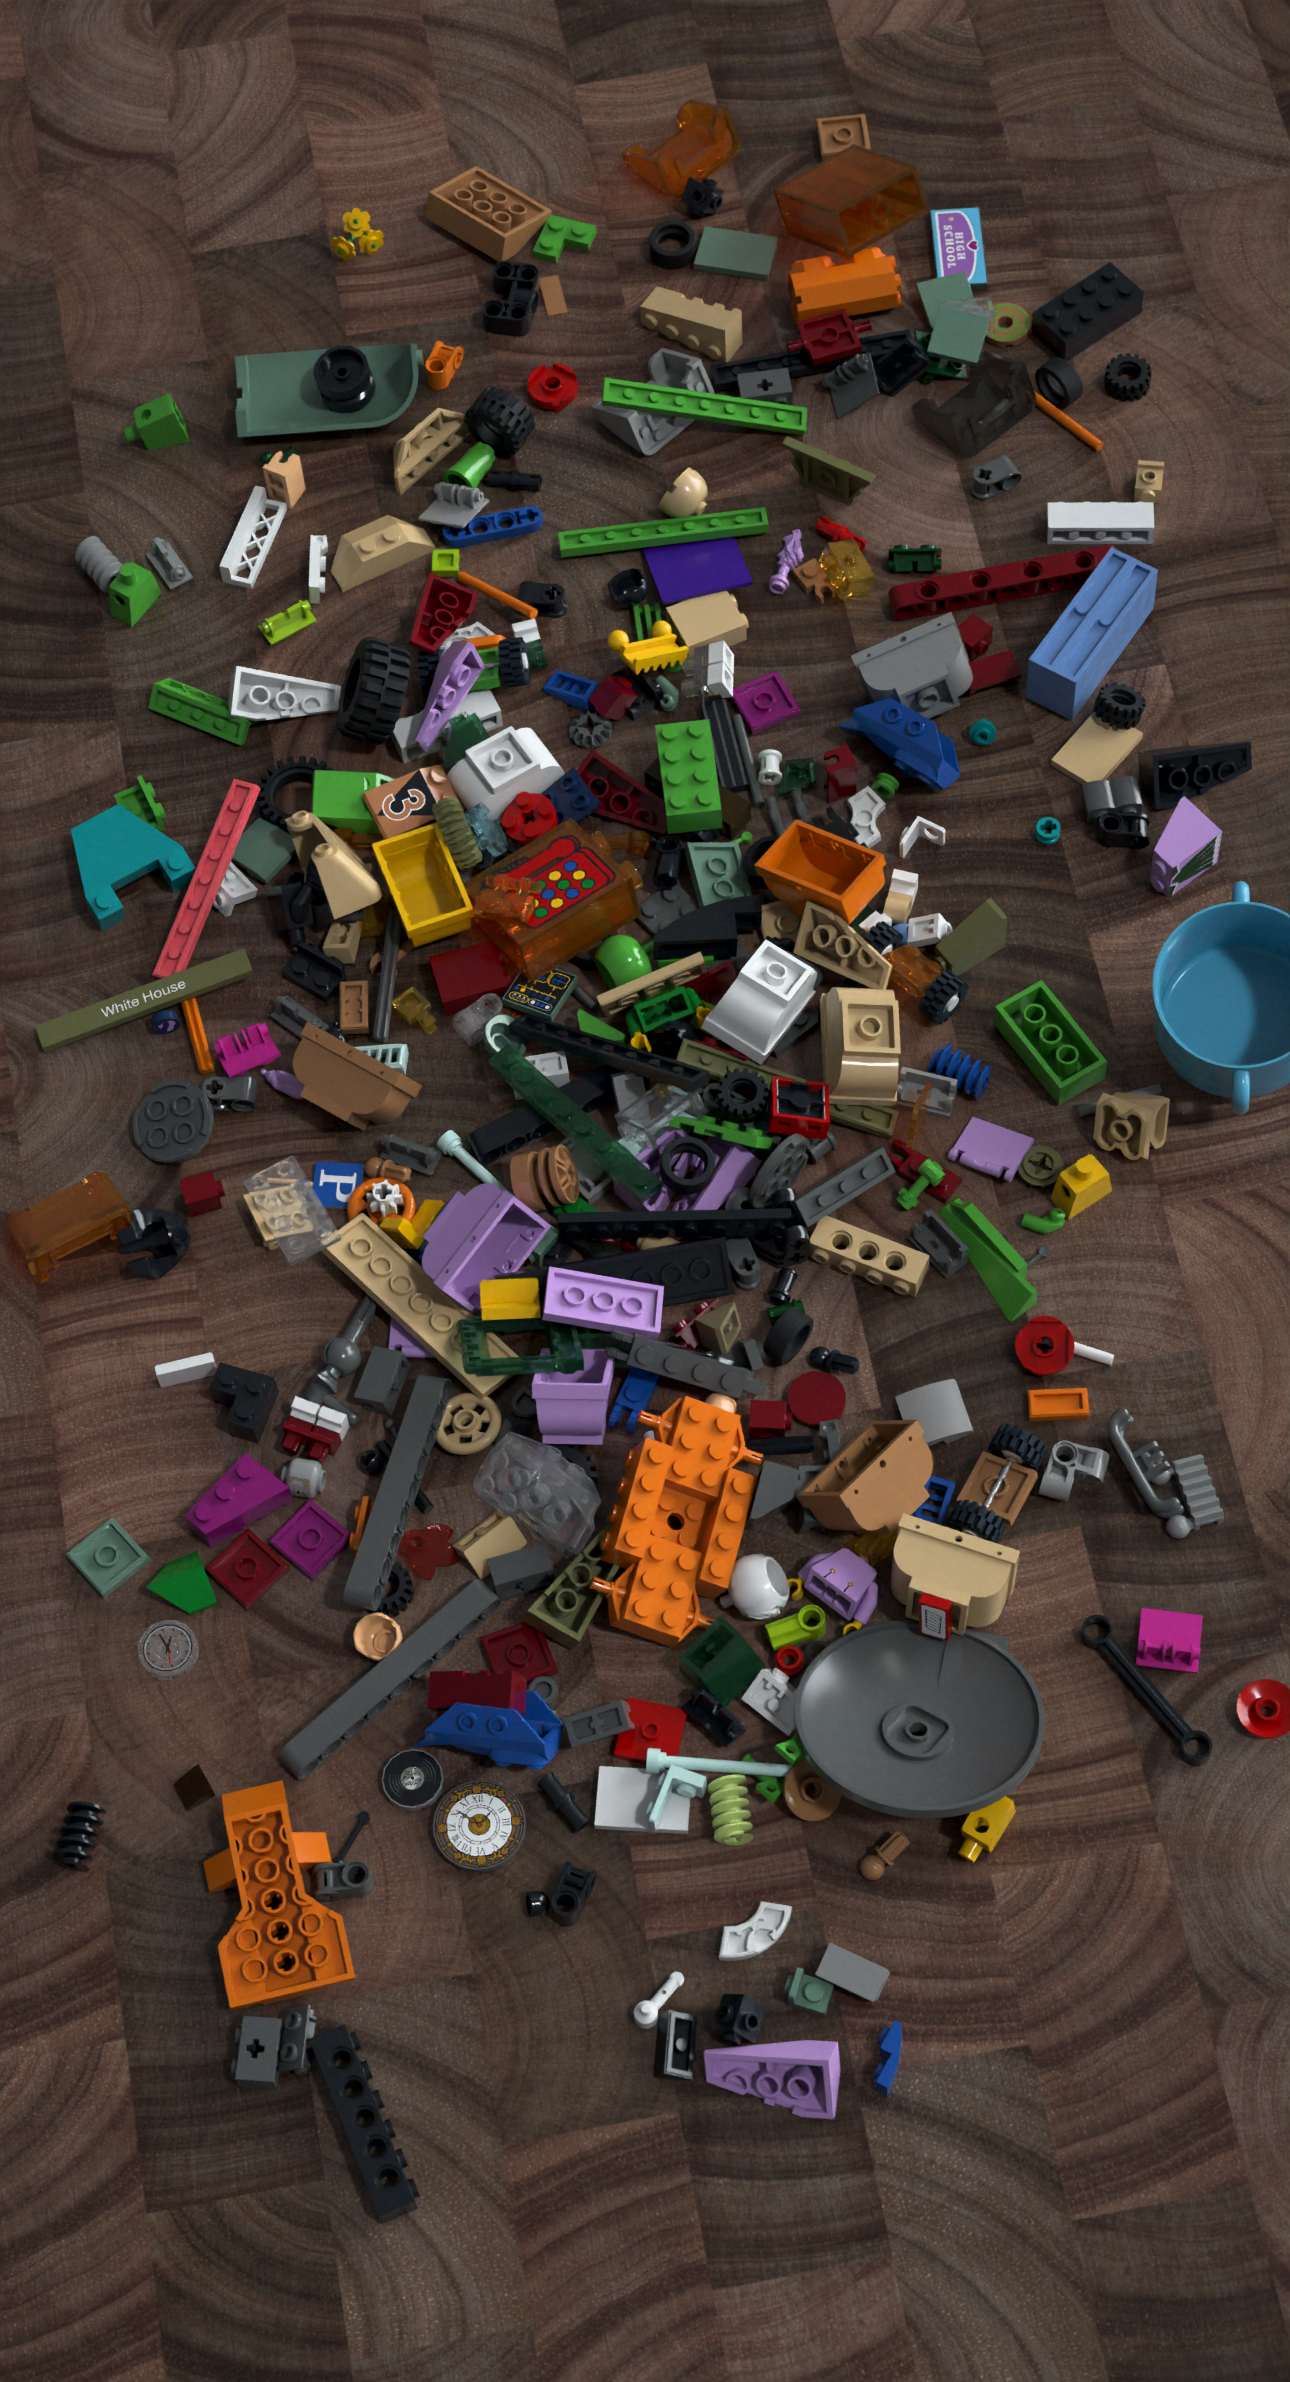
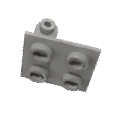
M440 482L434 486V493L437 494L438 498L418 518L432 524L464 528L489 502V499L483 498L484 494L478 488Z

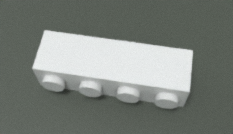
M1153 502L1048 503L1046 518L1047 544H1152L1154 535Z
M474 690L465 696L426 754L421 751L415 741L424 710L410 717L398 719L391 737L405 764L439 751L441 745H448L444 747H449L503 726L501 710L491 690ZM443 735H444V737H445V735H446L449 739L445 738V740H448V741H445L444 743H443V742L441 743Z

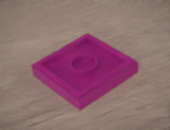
M777 671L734 688L733 697H729L738 713L742 715L743 721L752 736L800 716L798 705Z
M309 1499L269 1540V1544L313 1581L349 1545L351 1533Z

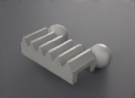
M1199 1454L1172 1461L1169 1470L1150 1480L1154 1485L1161 1486L1166 1484L1172 1476H1175L1189 1518L1182 1515H1175L1169 1518L1166 1530L1171 1537L1182 1539L1189 1534L1190 1530H1199L1201 1525L1217 1522V1525L1223 1523V1509L1220 1508L1219 1498L1216 1497V1490L1212 1486V1479L1208 1475V1468L1204 1464L1203 1455Z

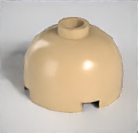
M689 467L675 480L673 488L670 492L667 491L658 505V508L671 518H685L694 514L701 515L708 505L704 502L708 495L705 480L698 472Z

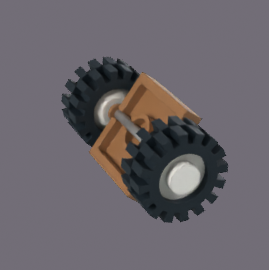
M1001 1424L988 1446L990 1452H982L956 1499L957 1504L949 1516L946 1526L998 1543L1006 1528L1005 1524L1013 1525L1038 1479L1037 1469L1047 1453V1447L1043 1445V1441L1037 1440L1035 1434L1030 1435L1028 1430H1021L1017 1425L1012 1427L1011 1424Z

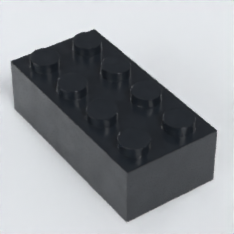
M1109 262L1032 313L1031 333L1057 357L1069 361L1142 313L1144 292Z

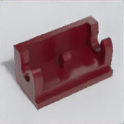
M1012 650L969 662L973 673V681L966 694L970 697L973 696L976 690L1011 679L1014 683L1018 682L1019 678H1021V673Z
M843 743L841 747L824 754V760L837 758V763L826 767L827 780L824 782V788H827L826 799L829 804L856 794L857 763L847 743Z

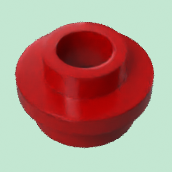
M785 1646L779 1649L774 1656L775 1668L781 1670L787 1676L798 1674L804 1667V1655L797 1647ZM791 1658L795 1663L787 1666L784 1664V1660Z

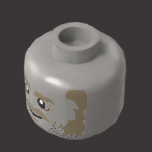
M295 1458L290 1462L289 1467H283L281 1481L289 1487L292 1496L313 1499L318 1493H323L327 1473L326 1470L322 1469V1465L318 1461Z

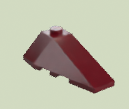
M429 573L417 598L408 644L434 654L472 614L478 593Z

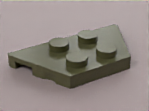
M787 436L782 443L783 448L790 450L794 456L791 463L798 472L803 486L848 506L875 478L873 473Z

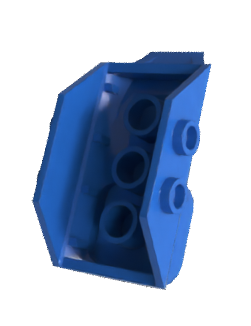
M892 698L855 708L849 720L838 723V727L846 734L872 741L881 751L895 761L894 765L900 768L904 774L913 779L918 778L924 782V785L936 792L939 788L945 790L961 776L953 739L937 731L935 722Z
M526 1690L525 1715H521L516 1709L455 1703L424 1730L425 1735L414 1746L453 1745L469 1752L489 1755V1758L494 1760V1763L499 1766H510L515 1763L524 1764V1767L527 1769L537 1770L542 1769L543 1765L549 1763L558 1753L564 1724L536 1691Z

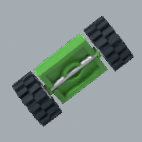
M523 637L503 639L499 641L498 648L477 651L485 665V669L470 691L490 690L494 687H500L502 674V679L507 688L529 685V656H527V647H525ZM438 649L434 654L425 651L418 653L419 682L426 700L428 699L435 672L443 653L442 649Z

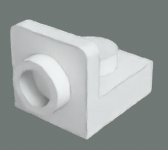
M940 913L909 919L907 943L912 948L939 944L953 931L952 926Z

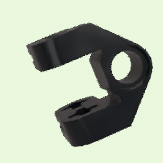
M784 1188L774 1192L771 1195L770 1204L764 1205L762 1209L791 1208L793 1218L796 1214L790 1201L797 1198L796 1191L793 1188ZM799 1225L785 1229L781 1234V1242H776V1236L772 1235L748 1237L757 1258L777 1269L801 1264L809 1257L810 1240L807 1229L804 1226ZM757 1237H764V1238H766L767 1240H765V1241H758V1240H756L755 1238H757Z

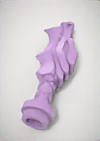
M799 529L792 530L793 534L782 538L785 541V546L777 555L780 558V561L777 563L779 570L777 575H773L769 581V588L775 594H783L788 589L789 581L786 579L789 570L793 571L798 566V562H802L804 557L800 542L802 532Z

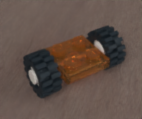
M884 921L876 923L875 927L872 926L869 933L866 932L864 934V940L892 965L890 979L915 998L925 994L919 1004V1011L936 1024H943V1022L949 1019V1016L952 1017L955 1014L954 1011L960 1008V1003L964 1002L966 998L964 996L968 993V983L950 970L944 971L938 963L929 960L915 946L906 944L899 947L903 942L902 934Z

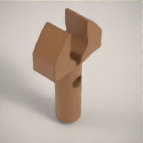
M407 939L399 946L398 961L415 948L412 940ZM376 953L371 958V975L378 968L382 967L383 956L379 953ZM381 972L377 974L378 981H380Z

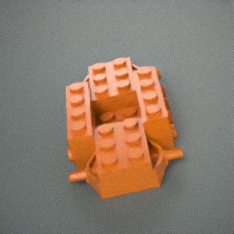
M688 1396L676 1400L661 1416H655L640 1410L637 1422L652 1427L655 1440L645 1437L636 1447L628 1450L624 1459V1466L627 1467L625 1477L622 1476L616 1488V1494H619L617 1505L614 1504L608 1516V1521L612 1522L609 1533L605 1532L600 1544V1549L604 1550L601 1560L626 1570L614 1582H608L593 1576L590 1584V1589L606 1594L611 1626L670 1647L678 1644L692 1629L697 1627L712 1632L716 1631L719 1621L700 1613L697 1595L713 1600L728 1589L758 1478L732 1467L742 1460L759 1466L763 1458V1454L751 1451L745 1447L740 1415ZM669 1516H675L680 1520V1530H673L669 1527L667 1523Z

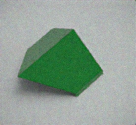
M197 1551L170 1561L146 1587L189 1613V1616L218 1605Z

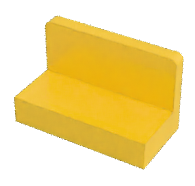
M538 1279L481 1280V1319L541 1318Z

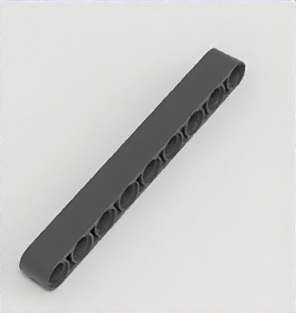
M419 1375L416 1380L344 1589L343 1599L346 1606L375 1611L380 1605L450 1399L451 1380L448 1378Z
M481 1579L474 1580L281 1749L278 1758L299 1780L309 1776L499 1608L502 1600Z

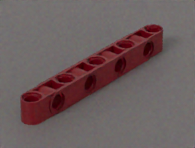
M1107 545L927 578L921 581L896 585L889 590L888 597L894 617L898 620H907L1081 588L1109 549L1112 547L1117 550V548Z

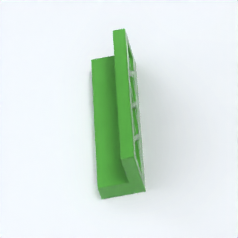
M171 678L156 682L153 685L149 709L238 745L246 743L249 726L259 722L231 717L228 701Z

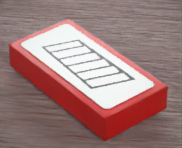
M922 1593L919 1600V1633L949 1641L952 1633V1601Z

